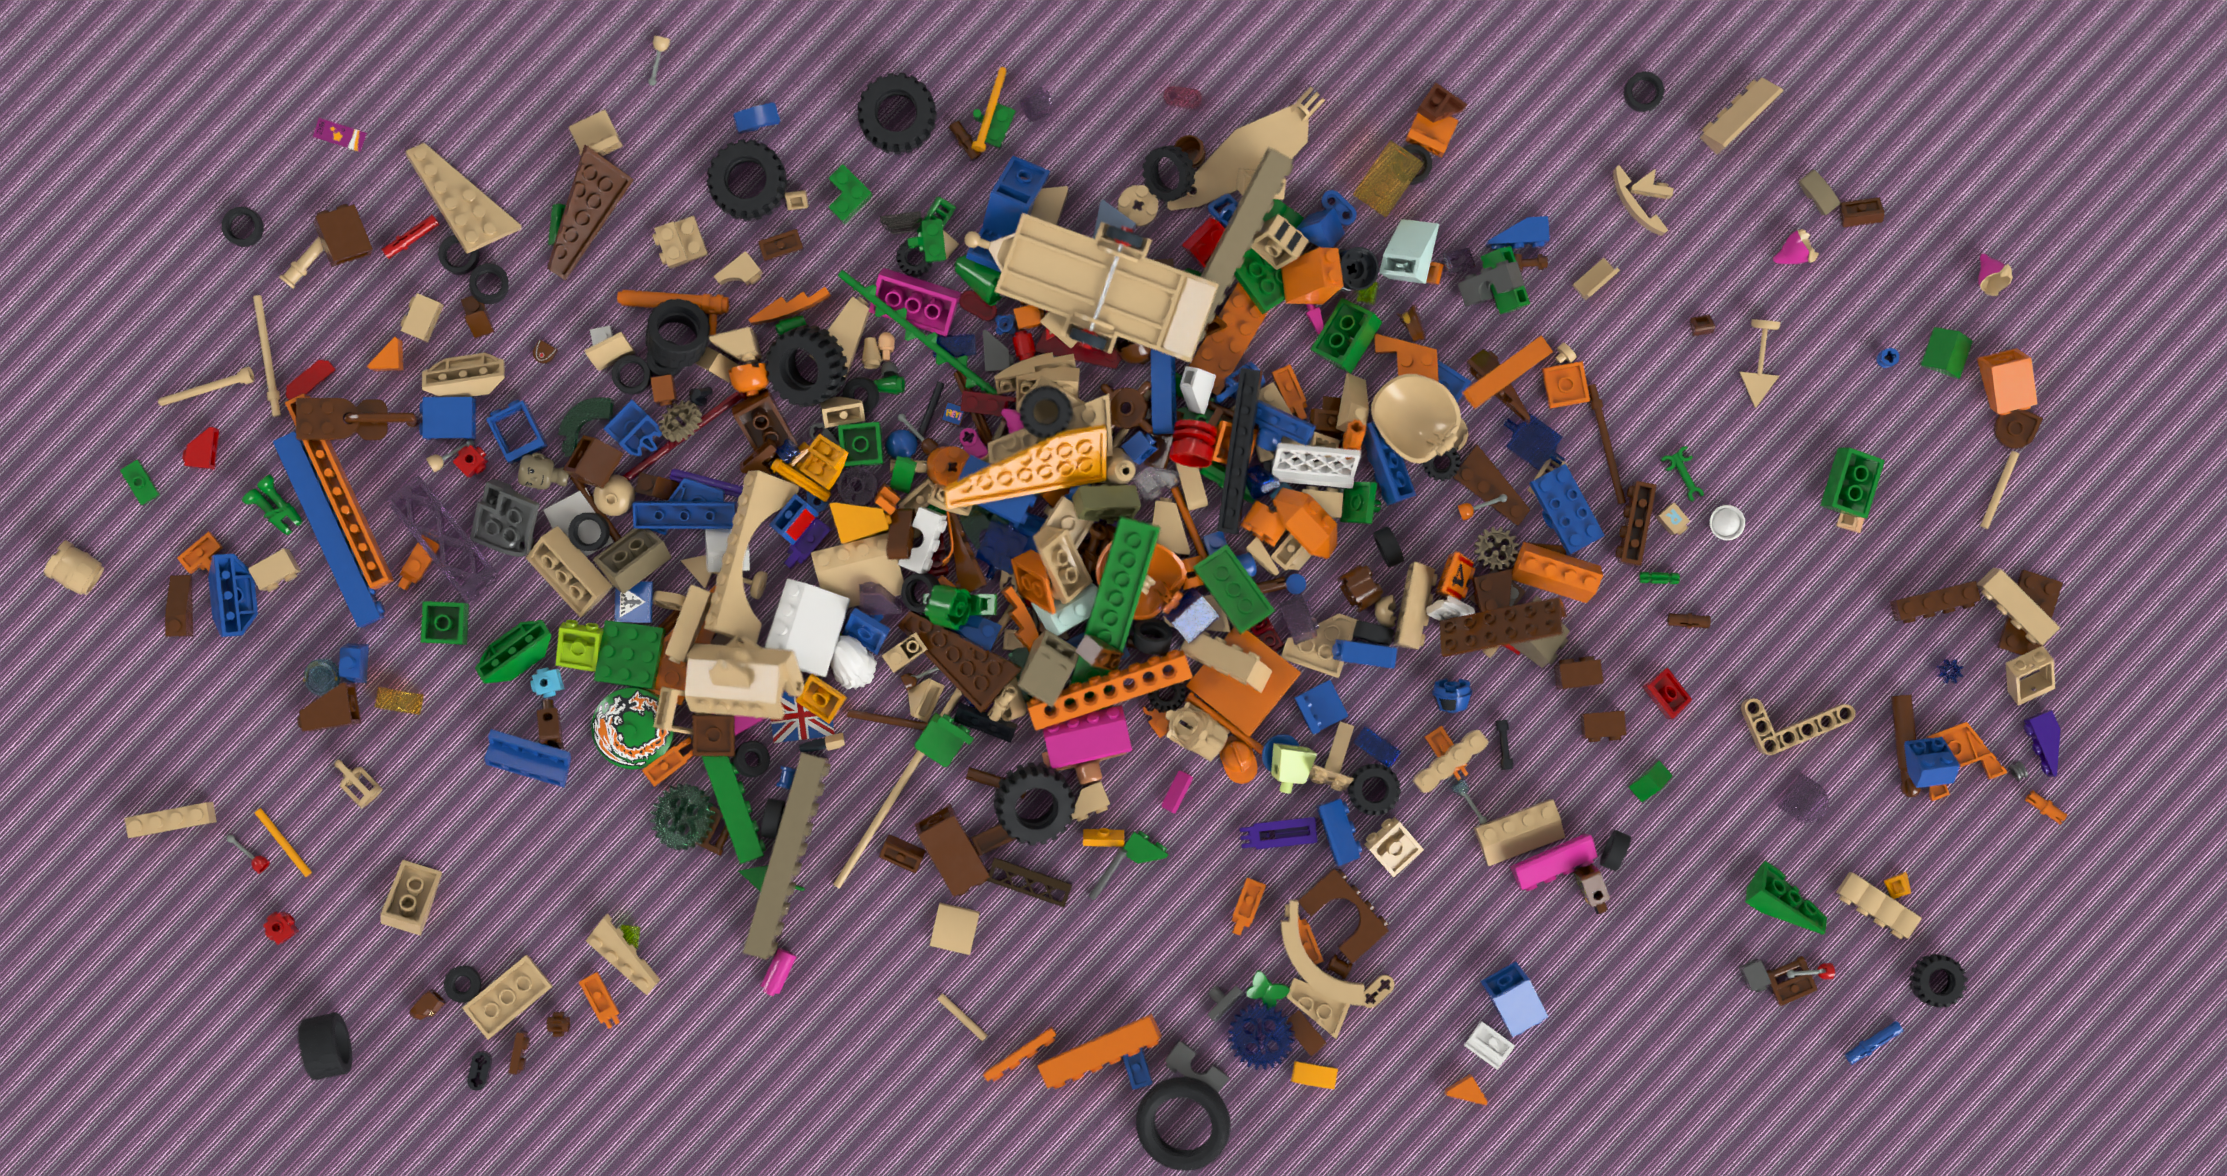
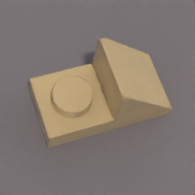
M1654 169L1629 189V192L1670 199L1673 196L1674 188L1668 187L1666 183H1656L1654 185L1656 169Z

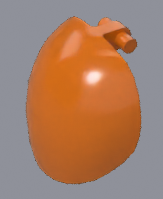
M1112 541L1103 549L1097 561L1096 577L1098 585L1100 584ZM1158 543L1155 545L1147 575L1154 579L1156 583L1149 588L1147 595L1141 591L1133 617L1135 620L1153 618L1162 610L1169 614L1172 609L1177 608L1181 598L1184 596L1179 590L1186 579L1185 565L1176 554Z

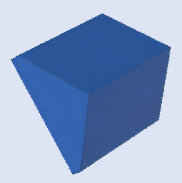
M1334 207L1309 214L1296 228V230L1302 232L1309 242L1321 248H1334L1345 234Z

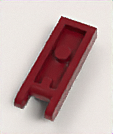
M963 390L960 411L1004 417L1001 413L1002 410L1008 409L1009 401L1016 402V397Z

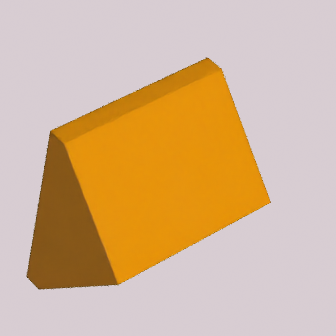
M811 674L804 685L802 694L797 697L796 702L830 724L847 697Z

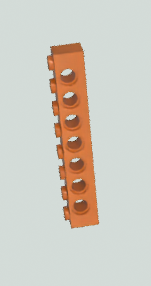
M1172 650L1165 656H1154L1141 664L1133 663L1127 669L1121 671L1120 669L1110 671L1109 675L1103 677L1094 676L1088 682L1082 684L1080 682L1073 683L1069 688L1061 691L1054 704L1055 708L1052 711H1046L1045 707L1047 704L1036 697H1032L1026 703L1035 731L1193 678L1184 651ZM1166 665L1173 666L1169 672H1164L1162 669ZM1145 672H1153L1152 677L1148 679L1143 678ZM1127 678L1133 679L1130 685H1125L1123 682ZM1106 685L1114 686L1113 690L1109 692L1103 689ZM1088 691L1094 692L1091 698H1085L1084 694ZM1067 698L1075 699L1071 705H1067L1064 702Z

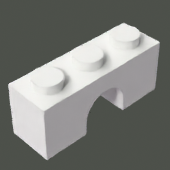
M919 507L912 526L922 531L924 541L918 548L912 546L910 559H900L898 565L919 574H924L930 570L933 564L931 558L940 545V534L945 531L947 526L946 515L926 507Z

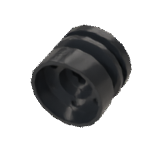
M1363 247L1338 249L1343 288L1340 291L1363 290L1373 285L1379 272L1378 261L1375 255L1369 249Z

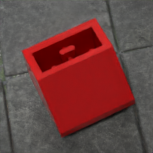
M1210 217L1181 246L1196 263L1205 269L1225 228L1219 221Z

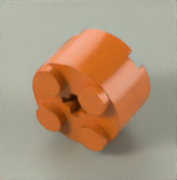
M955 446L936 448L927 458L926 471L929 479L934 484L937 483L943 487L957 482L969 458L968 453Z
M1255 501L1240 526L1249 532L1252 531V535L1255 538L1258 537L1260 541L1264 540L1267 544L1274 547L1286 528L1283 526L1276 511L1273 512L1265 504Z

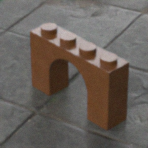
M1332 868L1297 900L1311 917L1333 899L1344 898L1355 904L1359 912V924L1356 930L1337 946L1353 964L1389 932L1386 928L1389 924L1381 915L1377 917L1372 912L1375 908L1368 900L1364 902L1359 897L1361 892L1354 884L1351 887L1345 881L1348 877L1341 869L1336 871Z

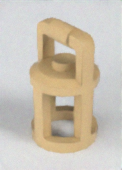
M341 760L335 761V767L343 773L344 777L340 787L360 808L367 806L383 790L362 767H356L351 770ZM361 774L374 786L370 791L358 780ZM354 784L364 797L359 800L347 786Z

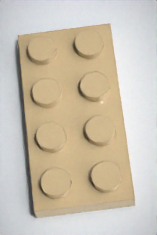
M526 955L462 1007V1009L489 1040L550 990L553 985L532 959Z

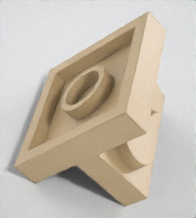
M1061 496L1054 508L1048 505L1044 510L1048 518L1040 530L1047 525L1056 529H1067L1076 548H1078L1088 533L1090 525L1094 524V521L1077 519L1073 502Z

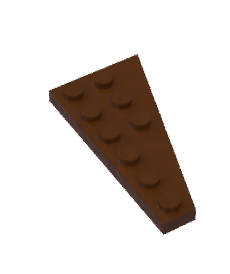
M584 145L547 266L548 270L565 281L634 181V179L586 145Z
M910 611L897 625L908 637L915 632L927 648L923 653L980 712H984L1023 669L946 627L932 624L929 618L917 612Z

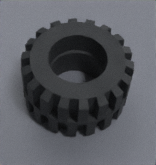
M1037 387L1026 394L1022 400L1019 410L1020 420L1030 434L1039 438H1051L1063 432L1069 426L1072 418L1071 402L1066 394L1056 387ZM1041 400H1050L1058 408V416L1051 424H1041L1034 417V407Z
M1366 764L1359 767L1351 775L1353 780L1348 788L1349 799L1359 811L1377 816L1393 809L1396 802L1399 801V794H1401L1400 781L1390 768L1381 764ZM1371 777L1380 778L1386 785L1385 796L1376 802L1367 800L1362 793L1364 782Z
M1936 954L1924 956L1922 961L1918 960L1915 963L1917 967H1913L1911 970L1914 973L1913 976H1910V980L1913 982L1910 986L1915 991L1914 995L1919 997L1921 1002L1937 1008L1951 1007V1004L1958 1003V998H1963L1964 994H1962V991L1967 990L1964 982H1968L1967 977H1964L1966 972L1960 967L1961 964L1954 961L1950 957ZM1943 969L1948 976L1947 986L1943 991L1934 993L1929 986V978L1935 970Z

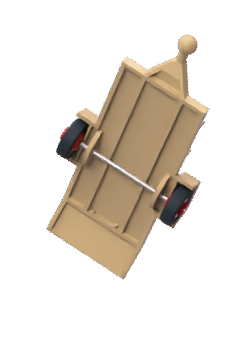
M1023 213L1014 234L990 242L982 239L977 232L971 231L964 238L965 244L970 248L980 246L988 249L1002 273L995 292L1066 317L1061 336L1080 342L1079 346L1090 350L1091 347H1095L1112 353L1117 336L1191 363L1219 286L1218 283L1146 258L1152 242L1151 239L1133 233V229L1122 226L1120 229L1101 222L1096 238L1093 239Z

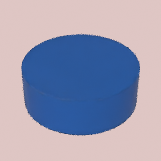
M1300 574L1290 575L1286 579L1287 591L1295 595L1302 593L1306 588L1305 578Z

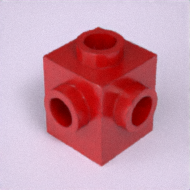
M467 445L458 452L459 456L453 461L469 478L483 472L487 467L485 464L488 462L485 458L487 455L480 446L475 447L472 445L469 447Z
M276 911L266 918L268 922L263 925L266 929L264 930L266 936L270 940H274L277 945L283 944L299 932L294 925V918L289 913L286 914V912L277 913Z

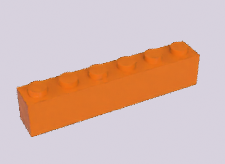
M1151 1013L1040 1062L1037 1067L1047 1089L1050 1087L1057 1089L1064 1086L1066 1080L1072 1078L1075 1081L1084 1077V1072L1090 1070L1091 1073L1102 1069V1065L1107 1062L1112 1065L1120 1061L1121 1056L1128 1054L1130 1057L1139 1053V1048L1147 1046V1048L1157 1045L1162 1035Z

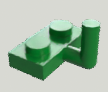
M999 103L996 104L985 139L986 144L998 149L1001 148L1016 114L1015 110ZM975 109L973 111L974 119L982 123L984 115L981 114L979 109Z

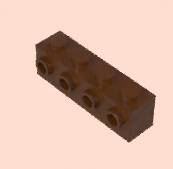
M1635 481L1628 487L1627 497H1629V503L1625 505L1623 517L1626 519L1625 524L1621 525L1619 537L1622 540L1621 545L1617 546L1615 557L1618 558L1617 563L1636 567L1642 565L1656 484Z
M1971 581L1890 601L1895 621L1903 620V624L1916 621L1915 617L1923 615V619L1936 616L1935 612L1941 610L1943 614L1954 612L1957 606H1962L1963 609L1974 607L1975 602L1981 601L1976 581Z

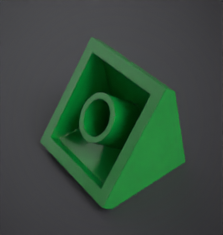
M1934 327L1920 366L1960 379L1973 340L1960 331Z

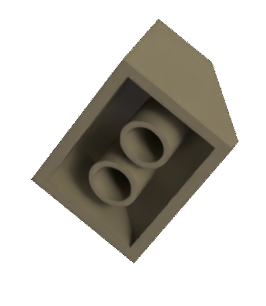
M634 528L593 560L611 584L624 594L672 557L664 542L649 528Z

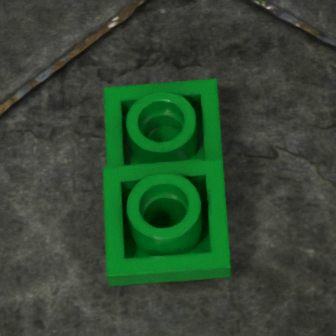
M897 456L890 488L909 494L917 462L908 457Z

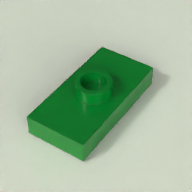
M136 460L120 470L140 505H145L160 495L140 460Z

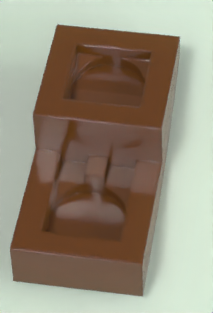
M1297 1010L1283 1022L1311 1057L1327 1044L1300 1010Z

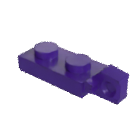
M816 517L794 545H790V549L787 551L790 556L784 564L790 569L797 562L802 564L832 529Z

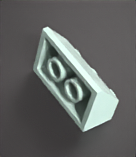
M1091 583L1067 604H1062L1060 600H1056L1052 596L1056 611L1054 614L1049 613L1034 603L1031 604L1044 627L1058 636L1089 619L1098 587Z

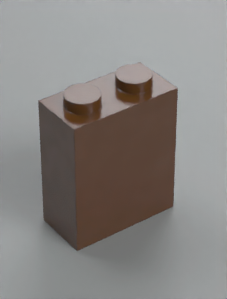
M343 204L338 206L337 210L331 212L328 210L317 213L313 221L331 267L369 256L372 253L373 248L355 204L350 206Z

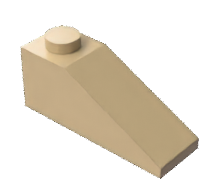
M1349 373L1346 374L1336 429L1346 432L1348 423H1351L1354 419L1361 420L1366 425L1369 412L1366 380Z

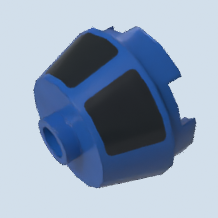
M1448 678L1435 682L1432 691L1438 709L1448 713H1457L1467 709L1473 693L1470 681L1460 678L1459 682H1448Z

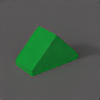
M1658 760L1629 785L1628 788L1642 803L1660 791L1673 775Z

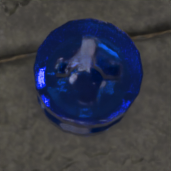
M789 438L784 441L782 446L776 447L777 454L787 464L792 461L794 456L801 454L798 447Z

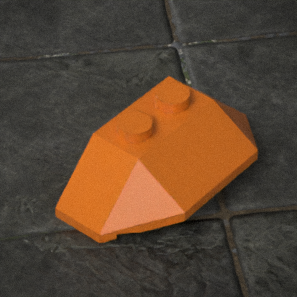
M1284 487L1281 488L1272 502L1277 508V513L1283 526L1310 555L1323 557L1324 559L1330 558L1337 547V523L1310 494Z

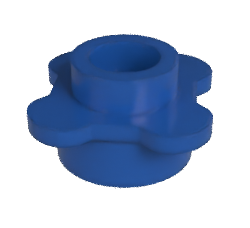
M997 315L995 317L997 322L995 331L998 335L1003 333L1012 335L1015 333L1014 315Z

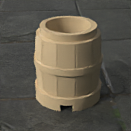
M65 540L57 548L59 551L51 556L44 569V575L50 579L53 578L66 589H70L80 595H87L98 582L104 567H102L98 560L90 556L89 553L83 552Z

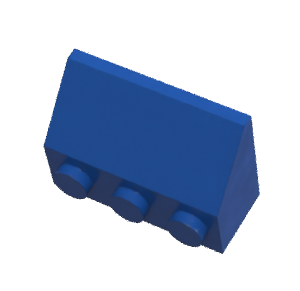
M1341 798L1317 805L1316 807L1335 864L1341 866L1361 858L1359 854L1362 852L1359 840L1355 841L1353 833L1356 832L1353 821H1348L1346 815L1349 813L1346 801L1342 802Z

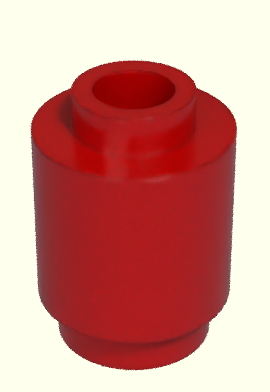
M1027 330L1016 332L1012 341L1016 357H1019V361L1035 357L1036 349L1032 333H1027Z

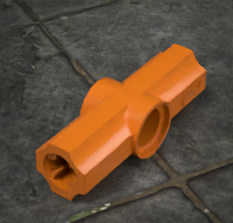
M1354 419L1351 423H1348L1347 430L1343 435L1341 449L1361 451V444L1366 431V425L1361 420Z

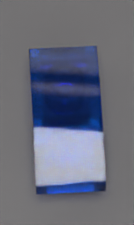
M973 333L956 336L947 335V337L937 336V344L954 357L977 355L975 334ZM932 350L933 358H936L937 354Z
M1367 726L1362 729L1353 742L1388 768L1391 767L1401 753L1398 748Z

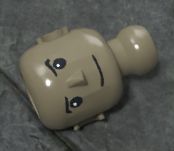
M541 453L527 454L522 457L520 462L518 482L525 487L545 490L550 487L551 482L557 483L562 487L567 486L569 474L563 470L564 467L554 468L553 460Z

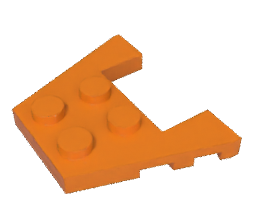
M1375 334L1376 354L1397 353L1398 376L1417 374L1439 382L1437 349Z
M1967 722L1926 736L1927 739L1943 737L1959 762L1960 767L1981 760L1988 779H1993L2007 773V770L1997 761L1994 754L1988 750L1984 742ZM1946 784L1929 786L1930 801L1950 795Z

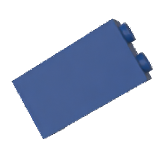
M970 454L957 481L989 467L991 464ZM1034 493L979 503L977 505L1013 522V527L1017 528L1020 523L1024 525L1029 515L1026 510L1028 506L1032 507L1034 505L1037 495Z

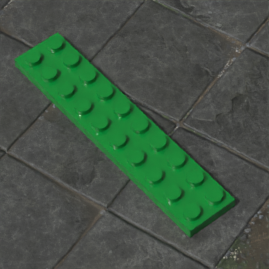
M1120 516L1083 638L1086 634L1097 637L1123 653L1161 529L1160 526ZM1079 655L1069 686L1077 682L1081 684L1088 682L1094 676L1103 677L1109 675L1108 673L1112 670L1092 666ZM1106 685L1103 690L1106 692L1111 691L1112 685ZM1088 691L1084 694V697L1091 698L1094 692ZM1067 698L1064 703L1071 705L1075 699Z

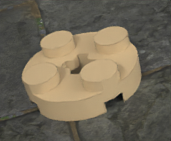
M1135 185L1127 188L1118 200V211L1135 222L1136 227L1146 226L1151 223L1158 212V199L1155 198L1156 195H1152L1149 192L1150 189L1144 185ZM1135 201L1143 202L1144 205H1142L1141 211L1133 209Z

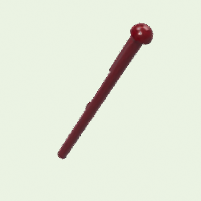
M736 391L702 416V422L697 424L700 428L694 429L693 432L695 433L742 398L744 400L748 399L747 394ZM669 440L664 446L624 474L623 477L630 481L680 443L676 440L674 442Z

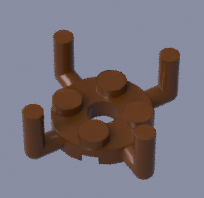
M1145 381L1137 390L1133 388H1120L1114 391L1113 387L1108 384L1101 385V390L1105 394H1109L1112 437L1115 435L1114 428L1116 426L1123 429H1132L1139 425L1147 433L1154 434L1152 425L1145 420L1148 405L1143 396L1148 390L1151 391V382ZM1129 402L1132 407L1131 411L1124 414L1122 412V405Z

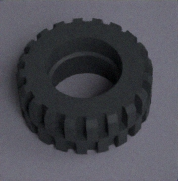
M900 72L899 75L887 73L888 76L883 78L879 76L876 78V82H870L867 85L868 89L862 92L860 96L861 101L858 102L857 107L858 121L867 140L877 149L880 148L886 153L894 152L895 154H901V152L905 151L910 153L913 152L912 149L922 147V143L925 140L928 141L931 137L930 133L934 131L935 119H937L935 103L926 85L917 81L916 77L912 75L908 77L905 73ZM904 96L915 105L916 119L909 128L903 131H889L879 122V107L890 97Z
M742 139L738 140V143L735 144L733 142L728 143V147L724 150L722 148L718 150L717 157H713L710 161L712 165L707 171V186L709 187L711 197L723 212L738 220L739 218L744 221H751L753 218L759 220L765 214L769 216L773 213L772 210L775 207L778 208L780 206V200L785 197L787 174L781 160L767 145L759 144L756 140L745 142ZM745 162H753L761 166L765 171V187L755 197L748 199L739 198L729 188V175L736 166Z
M802 325L781 334L769 347L771 351L767 352L766 360H769L766 363V371H769L768 380L769 382L772 381L774 391H778L780 393L779 396L783 400L788 399V402L794 406L797 404L800 407L815 406L837 394L846 381V378L843 376L847 374L848 367H845L847 357L843 356L842 351L844 349L842 345L839 346L837 344L838 339L834 335L830 336V332L826 329L820 330V327L815 325ZM798 349L807 351L815 359L818 367L816 383L805 380L798 372L795 363Z
M1034 762L1027 763V767H1023L1022 764L1016 766V771H1008L1006 773L1007 778H1001L998 783L1000 788H996L994 793L996 797L994 800L996 816L1003 830H1006L1012 839L1016 838L1017 842L1023 844L1027 841L1029 845H1036V842H1040L1041 845L1047 844L1046 840L1051 838L1054 841L1058 838L1057 834L1059 832L1063 834L1067 830L1065 825L1071 824L1073 820L1071 814L1075 813L1074 795L1064 776L1058 773L1056 769L1051 768V766L1048 768L1044 763H1039L1038 766H1035ZM1042 788L1052 794V805L1043 816L1036 819H1025L1017 814L1016 803L1026 791Z

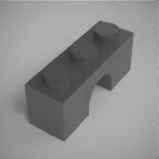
M1508 260L1497 263V268L1488 267L1480 270V275L1474 273L1464 277L1465 281L1458 283L1465 307L1492 299L1491 283L1494 284L1497 294L1524 286L1518 263H1509Z
M1179 1039L1165 1058V1062H1167L1166 1067L1174 1073L1179 1071L1184 1075L1183 1077L1200 1080L1219 1093L1229 1080V1075L1214 1064H1211L1205 1072L1198 1073L1191 1068V1060L1195 1056L1196 1051Z

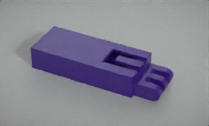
M1315 817L1253 823V826L1239 828L1240 832L1248 831V835L1240 836V839H1249V843L1241 844V848L1256 847V849L1318 843ZM1274 830V832H1275V839H1271V840H1262V839H1261V838H1266V837L1268 838V837H1270V836H1269V832L1261 833V831Z

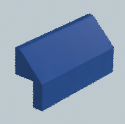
M490 730L488 735L490 744L484 757L486 765L565 788L571 763L570 752L496 730Z

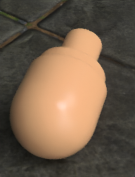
M884 332L879 336L878 349L879 352H882V361H890V353L895 348V339L891 333Z

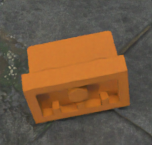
M1417 113L1405 141L1410 144L1420 145L1428 152L1442 158L1458 120L1449 116L1439 121L1431 122L1420 113Z

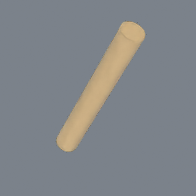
M943 993L937 998L981 1041L988 1036Z

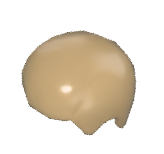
M1393 595L1383 597L1375 604L1376 619L1382 626L1387 628L1395 626L1394 621L1396 617H1393L1394 612L1392 610L1396 608Z

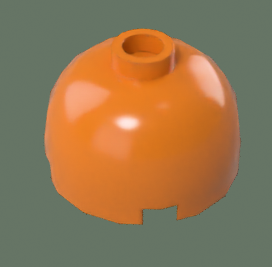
M758 363L759 367L746 364L728 370L733 388L740 393H746L747 397L759 395V391L765 389L769 384L767 377L769 371H766V363Z

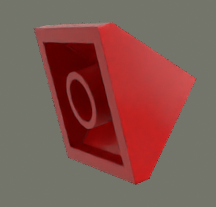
M1668 667L1642 686L1666 719L1675 718L1692 701V698Z

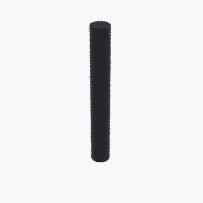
M939 381L936 383L918 430L923 437L926 435L945 385Z

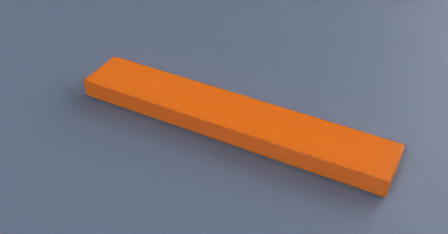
M1541 335L1462 393L1475 409L1550 355L1553 350Z

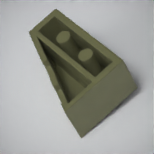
M1083 485L1078 487L1072 496L1077 519L1098 522L1100 521L1099 519L1107 520L1108 524H1114V521H1119L1120 516L1133 519L1141 508L1136 485Z

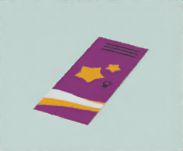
M319 118L313 137L361 152L367 133Z

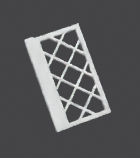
M1278 443L1275 457L1271 464V481L1353 488L1354 476L1361 451ZM1282 451H1287L1291 453L1284 454ZM1298 457L1299 459L1294 461L1292 458ZM1315 459H1319V460H1320V461H1318V462H1316V463L1313 462V460H1315ZM1339 461L1341 463L1335 465L1333 462Z

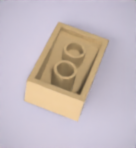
M402 860L381 912V924L421 936L442 872Z

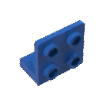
M1331 680L1294 697L1312 735L1348 717Z

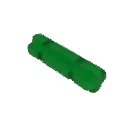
M1640 572L1639 582L1679 584L1680 575L1679 573L1651 572L1649 574V572Z

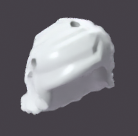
M849 635L839 636L830 662L835 680L846 689L853 687L856 690L859 686L864 687L865 684H870L874 678L873 674L877 665L874 656L868 652L858 639Z

